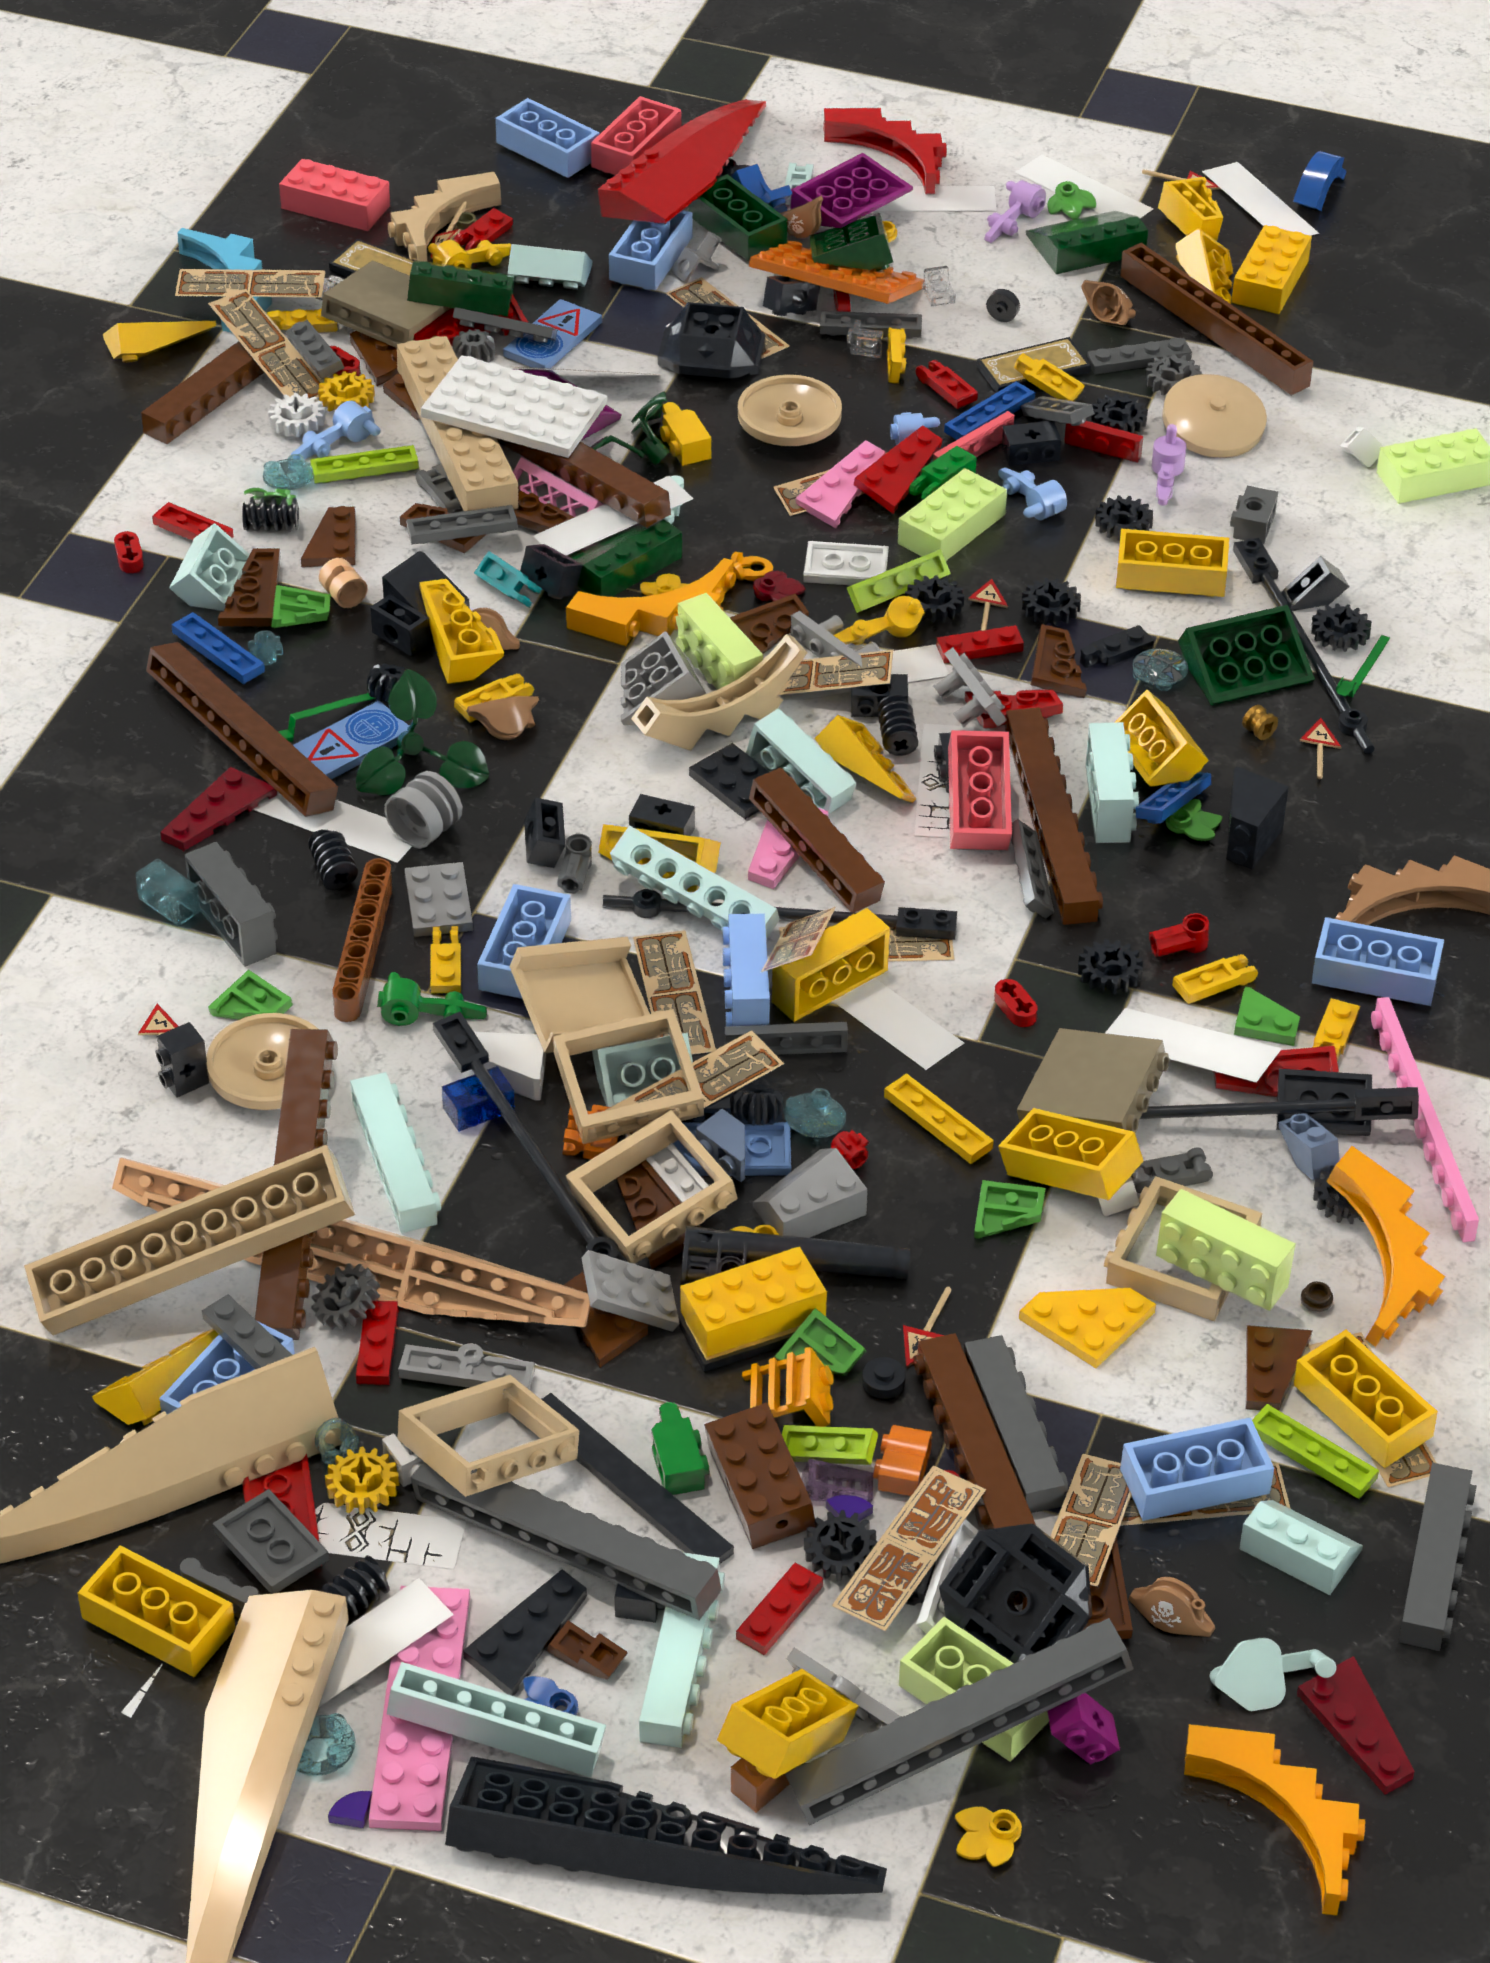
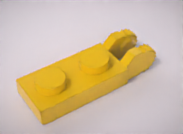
M516 673L513 676L500 678L455 698L454 708L469 722L477 719L467 714L468 706L507 697L531 696L534 693V687L527 682L524 684V678Z
M451 926L450 940L452 943L440 944V927H433L431 994L449 993L452 991L461 993V943H459L458 926Z
M1238 954L1237 956L1235 955L1227 959L1222 958L1174 976L1172 986L1186 1003L1190 1004L1239 984L1242 986L1247 985L1258 977V971L1254 966L1246 968L1248 959L1244 954Z
M1331 998L1314 1038L1313 1047L1335 1046L1338 1061L1340 1054L1343 1055L1358 1018L1360 1006Z

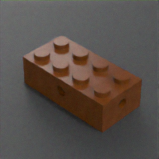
M767 1402L704 1424L710 1452L752 1549L806 1531L808 1527L815 1528L812 1501Z

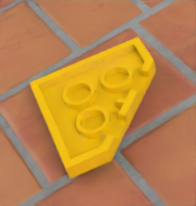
M1131 1288L1039 1292L1019 1311V1320L1094 1368H1097L1155 1313L1156 1304Z

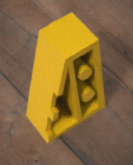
M1199 177L1164 182L1158 208L1186 236L1199 228L1217 241L1223 215L1217 202L1211 198L1212 191L1206 187V178Z

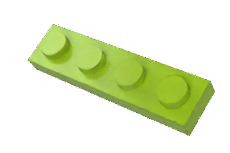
M414 445L310 459V468L314 483H329L337 480L419 469V461Z
M941 549L851 585L847 587V590L858 613L904 594L907 591L908 584L914 585L915 579L923 581V576L931 579L935 575H938L940 579L951 573Z
M1266 1404L1252 1419L1261 1441L1358 1499L1378 1479V1469L1269 1404Z

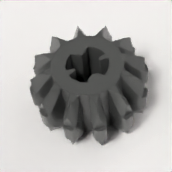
M468 329V332L461 331L459 336L454 337L453 350L457 359L463 355L489 363L494 360L495 341L492 336H489L487 331L480 332V329L476 331Z

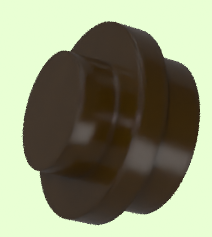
M1314 1281L1302 1290L1301 1303L1311 1311L1322 1312L1332 1306L1333 1293L1327 1284Z

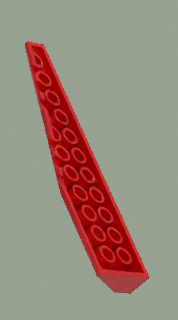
M745 99L716 108L684 124L653 147L644 151V154L634 159L631 164L621 169L618 174L608 179L605 184L598 188L602 217L666 224L716 183V176L722 174V167L728 165L729 157H733L743 142V136H747L749 133L748 127H753L755 118H759L765 109L766 101Z

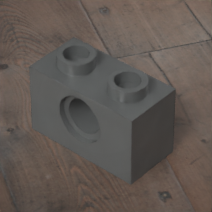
M1247 485L1244 495H1239L1236 511H1233L1230 527H1234L1233 538L1240 540L1259 538L1262 544H1265L1276 514L1278 491Z

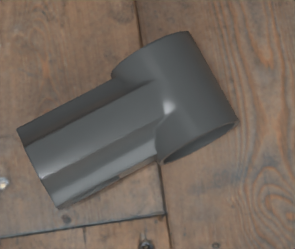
M573 834L566 840V852L557 880L558 887L562 888L566 893L575 894L583 889L587 871L592 865V841L587 835Z

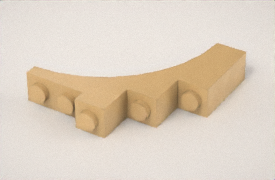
M495 172L438 180V190H435L433 194L414 196L415 206H412L410 210L391 212V222L388 223L390 238L394 237L397 246L404 245L405 248L408 247L411 260L427 261V246L432 237L453 220L464 201L467 202V206L463 213H471L480 209L501 205L500 182Z
M786 634L771 653L756 667L736 681L705 695L683 700H662L647 696L631 719L644 735L691 751L706 729L730 736L745 714L761 720L775 711L783 701L778 695L808 652L793 636Z

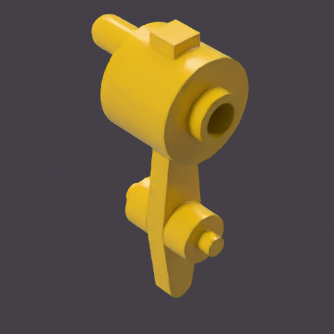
M446 240L438 246L435 243H431L428 246V250L433 255V263L471 268L472 263L489 262L492 266L498 265L503 257L510 255L511 244H491L488 240H483L478 244L477 248L465 251L456 241Z
M899 596L890 603L884 617L868 621L857 620L852 626L834 636L845 644L853 643L855 645L862 644L865 639L884 630H887L896 637H907L916 630L925 612L920 600L909 596Z

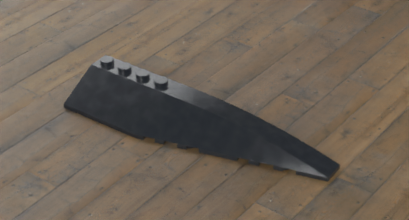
M473 1756L469 1760L449 1808L446 1846L455 1847L463 1852L479 1851L489 1853L496 1858L504 1859L511 1857L527 1860V1862L534 1865L549 1864L560 1866L571 1872L587 1871L656 1884L696 1889L795 1895L882 1893L887 1868L846 1855H840L837 1859L831 1858L824 1851V1848L810 1845L808 1848L802 1849L790 1845L791 1838L776 1834L773 1839L759 1835L760 1828L706 1811L699 1813L698 1816L691 1814V1811L684 1804L673 1801L670 1805H662L653 1802V1795L639 1791L636 1796L622 1792L623 1785L614 1782Z

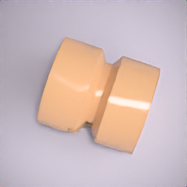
M343 558L332 559L324 564L320 570V584L331 594L339 606L352 608L365 598L368 591L367 584L347 560Z

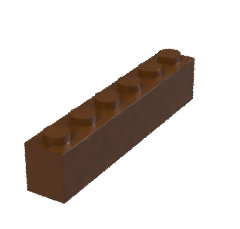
M238 341L141 412L143 433L165 444H169L265 372Z
M780 767L753 779L749 796L750 801L850 912L860 911L880 901L885 884L880 873L876 872L869 865L864 856L849 843L846 836L839 832L831 823L829 817L820 811L813 803L811 797L800 789L791 776Z

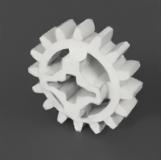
M294 393L291 397L284 395V400L277 398L275 399V404H270V410H268L271 428H276L278 434L285 431L286 436L293 433V435L299 437L300 434L307 433L310 430L318 431V426L324 425L325 408L322 401L317 402V397L314 396L309 399L306 393L302 397L297 393Z

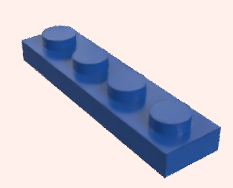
M1015 381L945 423L944 433L958 440L1007 411L1012 414L1021 409V405L1035 399V392Z
M194 612L172 624L173 634L241 683L245 684L265 672L264 663Z
M1199 772L1189 781L1164 785L1140 803L1139 806H1136V818L1147 819V822L1152 824L1164 822L1165 819L1211 785V774Z

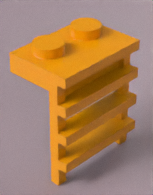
M811 1347L805 1348V1353L797 1356L793 1352L788 1353L787 1359L777 1361L775 1357L769 1359V1364L759 1366L758 1363L751 1364L750 1370L742 1372V1377L745 1381L751 1379L750 1408L762 1404L763 1375L769 1374L768 1405L774 1418L804 1409L816 1426L825 1427L830 1425V1411L833 1410L830 1385L834 1382L833 1374L829 1366H825ZM787 1368L786 1405L780 1406L781 1370Z

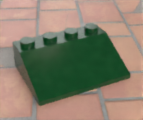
M1111 211L1026 230V235L1054 273L1061 274L1122 260V252L1139 243L1147 246L1148 229L1138 216Z
M880 213L856 220L842 228H831L809 236L812 258L815 263L865 270L875 269V271L884 270L890 266V263H893L889 240Z
M415 260L410 272L407 301L450 308L456 307L508 317L516 276Z
M664 519L647 528L638 523L566 556L583 565L578 582L579 588L588 594L613 597L682 558V531Z
M1288 605L1188 627L1178 640L1186 666L1211 706L1315 680Z

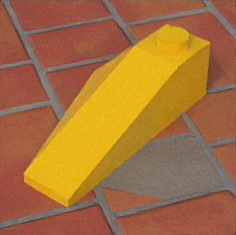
M1198 228L1176 243L1177 261L1190 277L1231 304V295L1228 289L1232 287L1229 276L1233 274V267L1229 250Z
M216 321L117 323L103 334V338L113 359H122V362L126 363L136 362L142 356L211 330L216 326Z
M837 715L814 738L821 746L820 748L825 753L831 755L834 761L899 799L911 803L916 800L904 779L896 772L891 771L894 764L890 759L885 758L881 754L883 748L864 724Z
M603 824L598 853L612 860L610 852L628 827ZM637 829L709 871L716 872L721 842L701 837ZM643 858L638 864H647L651 859ZM666 872L662 878H671L675 872ZM690 886L687 892H695L700 886Z
M214 1329L197 1335L169 1351L168 1355L142 1366L143 1370L128 1377L125 1376L92 1396L94 1402L128 1425L142 1421L143 1425L153 1422L152 1418L160 1414L159 1398L219 1334Z

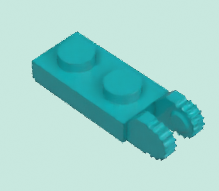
M490 551L487 552L474 572L475 575L511 599H517L529 608L532 605L530 599L519 594L524 584L534 593L537 592L539 594L542 590L541 587L530 581L528 576Z

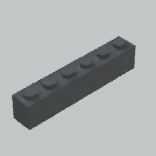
M1002 1335L964 1343V1354L1031 1513L1062 1507L1064 1492L1068 1491L1067 1477L1064 1472H1059L1056 1451L1053 1446H1048L1045 1425L1043 1421H1038L1036 1417V1405L1033 1397L1027 1396L1025 1378L1022 1371L1017 1372L1015 1354L1012 1347L1006 1346Z
M1432 1462L1399 1643L1440 1651L1442 1638H1450L1453 1618L1447 1617V1611L1455 1610L1458 1591L1451 1590L1452 1583L1459 1585L1463 1564L1456 1563L1457 1557L1464 1558L1467 1537H1462L1461 1533L1462 1530L1469 1531L1472 1511H1467L1466 1505H1473L1477 1485L1470 1484L1472 1470Z

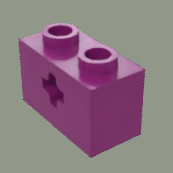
M1083 1693L1047 1711L1051 1734L1090 1765L1102 1761L1107 1756L1120 1750L1113 1714L1088 1694Z

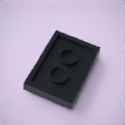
M731 743L689 767V776L743 819H747L759 812V809L749 799L753 779L770 771L735 744Z
M1281 1068L1278 1070L1277 1102L1354 1099L1355 1089H1372V1074ZM1354 1111L1307 1113L1332 1134L1370 1136L1371 1120L1355 1121ZM1277 1114L1276 1130H1280V1121L1289 1119L1295 1114Z

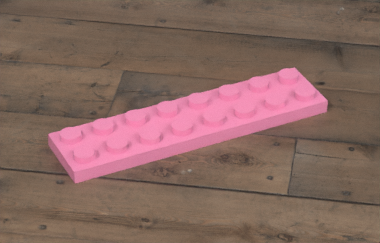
M428 1587L454 1615L391 1657L369 1813V1828L442 1831L453 1735L387 1715L390 1690L401 1662L460 1680L470 1589Z

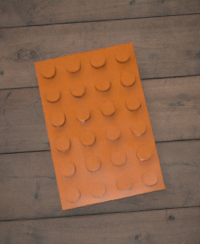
M788 241L786 244H779L778 247L769 248L767 251H760L759 254L751 256L749 267L886 304L921 290L924 279L917 278V274L913 272H894V268L890 266L884 270L875 271V269L865 270L815 263L812 258L811 247L810 249L804 248L802 243L796 241Z

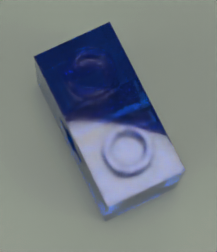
M498 1066L487 1069L515 1111L514 1089ZM475 1074L441 1086L443 1109L458 1132L502 1116Z

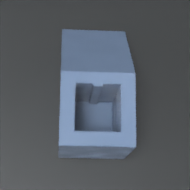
M721 1109L696 1128V1139L728 1175L742 1182L745 1179V1125Z
M1307 1113L1295 1114L1291 1118L1279 1122V1129L1297 1168L1313 1181L1316 1178H1320L1322 1170L1329 1173L1330 1166H1335L1339 1162L1338 1138Z

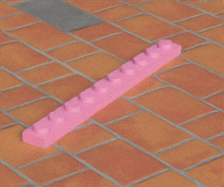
M1377 998L1375 1011L1371 1013L1372 1026L1374 1029H1378L1381 1049L1387 1052L1389 1069L1391 1072H1395L1397 1077V1088L1418 1087L1419 1105L1418 1119H1414L1415 1134L1423 1142L1425 1159L1430 1161L1433 1167L1434 1182L1440 1185L1443 1204L1445 1207H1449L1451 1212L1452 1227L1454 1230H1458L1462 1242L1475 1241L1479 1222L1475 1208L1390 998Z

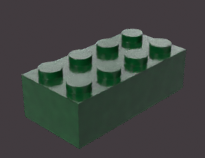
M728 174L717 178L716 183L688 205V211L692 212L693 220L711 233L719 236L722 242L747 261L750 260L751 256L759 254L760 251H767L769 248H775L779 244L787 243L788 219Z

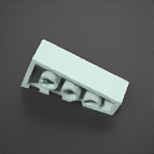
M778 708L754 723L746 754L770 772L781 767L795 780L800 789L811 797L813 803L818 808L828 811V814L851 800L857 782L833 760L831 755L825 753L811 736L805 734L791 717Z

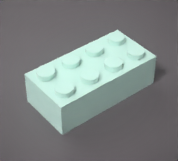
M1123 722L1089 723L1085 767L1095 843L1130 842L1131 831H1136L1137 827L1136 813H1133V809L1139 806L1138 792H1133L1136 788L1135 772H1130V770H1133V754L1127 752L1130 751V734H1125Z

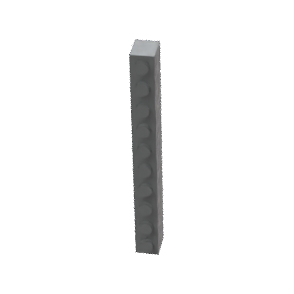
M425 1462L411 1476L416 1500L615 1585L618 1583L643 1597L697 1620L702 1618L722 1591L718 1569L709 1562L693 1559L678 1549L662 1546L649 1537H641L631 1533L620 1525H612L600 1520L592 1513L581 1512L563 1501H555L543 1496L537 1490L526 1489L515 1484L513 1481L465 1497ZM477 1469L472 1470L471 1474L477 1472Z
M1110 1618L1100 1623L1091 1624L1085 1630L1071 1637L1060 1639L1054 1645L1044 1650L1027 1655L1017 1663L1004 1669L996 1670L989 1676L971 1685H965L940 1700L932 1701L909 1715L898 1717L892 1723L873 1732H867L855 1741L842 1747L834 1748L827 1754L809 1763H803L785 1775L810 1826L1134 1668L1124 1643Z

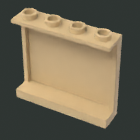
M628 937L517 947L510 964V969L544 1053L554 1052L553 1036L561 1035L567 1031L575 1032L588 1029L598 1024L605 1025L618 1022L628 1017L636 1018L650 1014L626 959L631 948ZM652 1036V1037H648V1038H644V1039H639V1040H635V1041H631V1042H637V1041H642V1040H647V1039H653V1038H657V1036Z

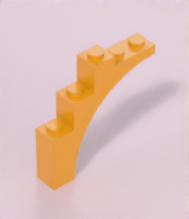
M723 558L712 571L699 580L682 588L657 595L617 598L597 596L578 591L566 607L567 629L623 646H627L630 640L638 635L639 631L659 636L666 631L671 635L674 630H678L676 616L678 615V603L707 593L723 610L721 603L724 595L729 588L734 586L736 581L734 561Z
M1351 1146L1335 1165L1327 1183L1344 1196L1362 1217L1374 1238L1381 1257L1384 1277L1383 1299L1377 1319L1365 1340L1376 1347L1383 1337L1387 1340L1392 1337L1400 1325L1396 1322L1400 1316L1406 1319L1413 1309L1420 1313L1427 1303L1431 1306L1436 1303L1443 1293V1290L1439 1287L1446 1276L1421 1259L1428 1249L1424 1243L1430 1233L1406 1216L1413 1206L1408 1201L1415 1190L1354 1146Z
M1189 1724L1184 1775L1213 1780L1237 1789L1262 1803L1284 1821L1300 1840L1313 1863L1321 1889L1322 1914L1337 1915L1340 1901H1347L1348 1879H1342V1870H1348L1349 1854L1354 1855L1356 1842L1364 1840L1365 1819H1359V1804L1322 1800L1323 1784L1316 1783L1317 1769L1280 1765L1281 1749H1274L1275 1734Z

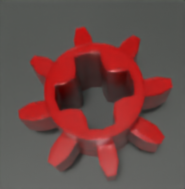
M853 1130L850 1132L843 1131L832 1140L831 1148H837L850 1167L856 1169L862 1166L868 1158L869 1151L865 1146L868 1145L869 1141L861 1133L856 1134Z

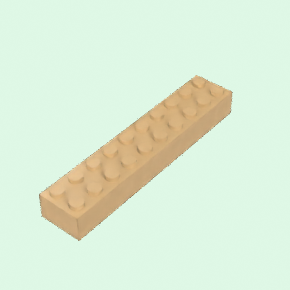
M436 336L431 339L412 340L397 344V370L402 376L404 385L463 511L512 505L513 509H518V481L497 438L421 417V407L458 360L447 336Z
M324 1145L24 1265L39 1321L54 1336L354 1216L355 1212L338 1161L329 1147Z

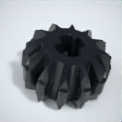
M386 663L375 665L373 669H370V673L367 676L366 684H368L367 691H369V695L376 698L377 701L388 703L390 692L402 676L405 668Z
M763 1087L743 1088L734 1093V1100H732L734 1117L744 1125L751 1124L753 1126L773 1125L780 1122L784 1113L782 1092L773 1088L767 1089Z

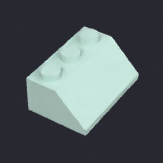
M511 244L508 274L515 275V282L520 284H529V280L539 281L538 284L541 286L553 287V283L563 284V287L567 289H578V286L586 285L593 261L585 252Z
M214 523L194 538L169 588L189 606L224 611L225 602L228 596L233 594L234 584L237 579L240 580L242 569L250 554Z
M682 1033L691 1062L693 1063L688 1033ZM670 1035L592 1050L597 1080L607 1107L616 1105L681 1069Z
M1274 1500L1260 1501L1243 1523L1239 1549L1331 1595L1362 1551L1363 1545Z

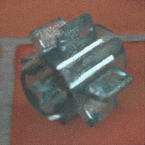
M260 631L255 634L254 641H248L249 653L261 660L264 665L275 663L277 655H283V645L280 642V636H275L271 631Z

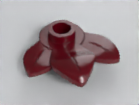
M781 571L767 572L764 577L757 578L753 584L754 595L762 601H776L793 594H802L806 590L802 583L796 579L787 578L786 573Z

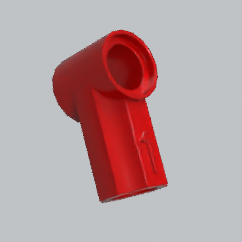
M1193 913L1187 915L1183 919L1182 924L1149 932V941L1155 957L1181 950L1192 953L1204 951L1208 947L1209 920L1202 914Z

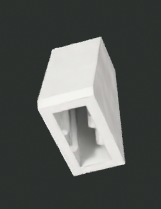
M474 1032L489 1054V1062L483 1065L497 1086L533 1100H541L546 1053L543 1051L537 1034ZM471 1069V1070H470V1075L476 1077V1075L474 1074V1072H473L472 1069Z

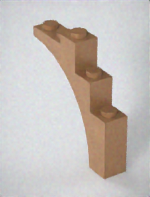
M1455 855L1448 865L1443 864L1439 871L1409 860L1403 870H1397L1395 876L1365 864L1358 874L1354 873L1348 884L1351 894L1346 910L1343 913L1339 912L1335 919L1370 925L1391 914L1432 907L1459 908L1490 915V869Z

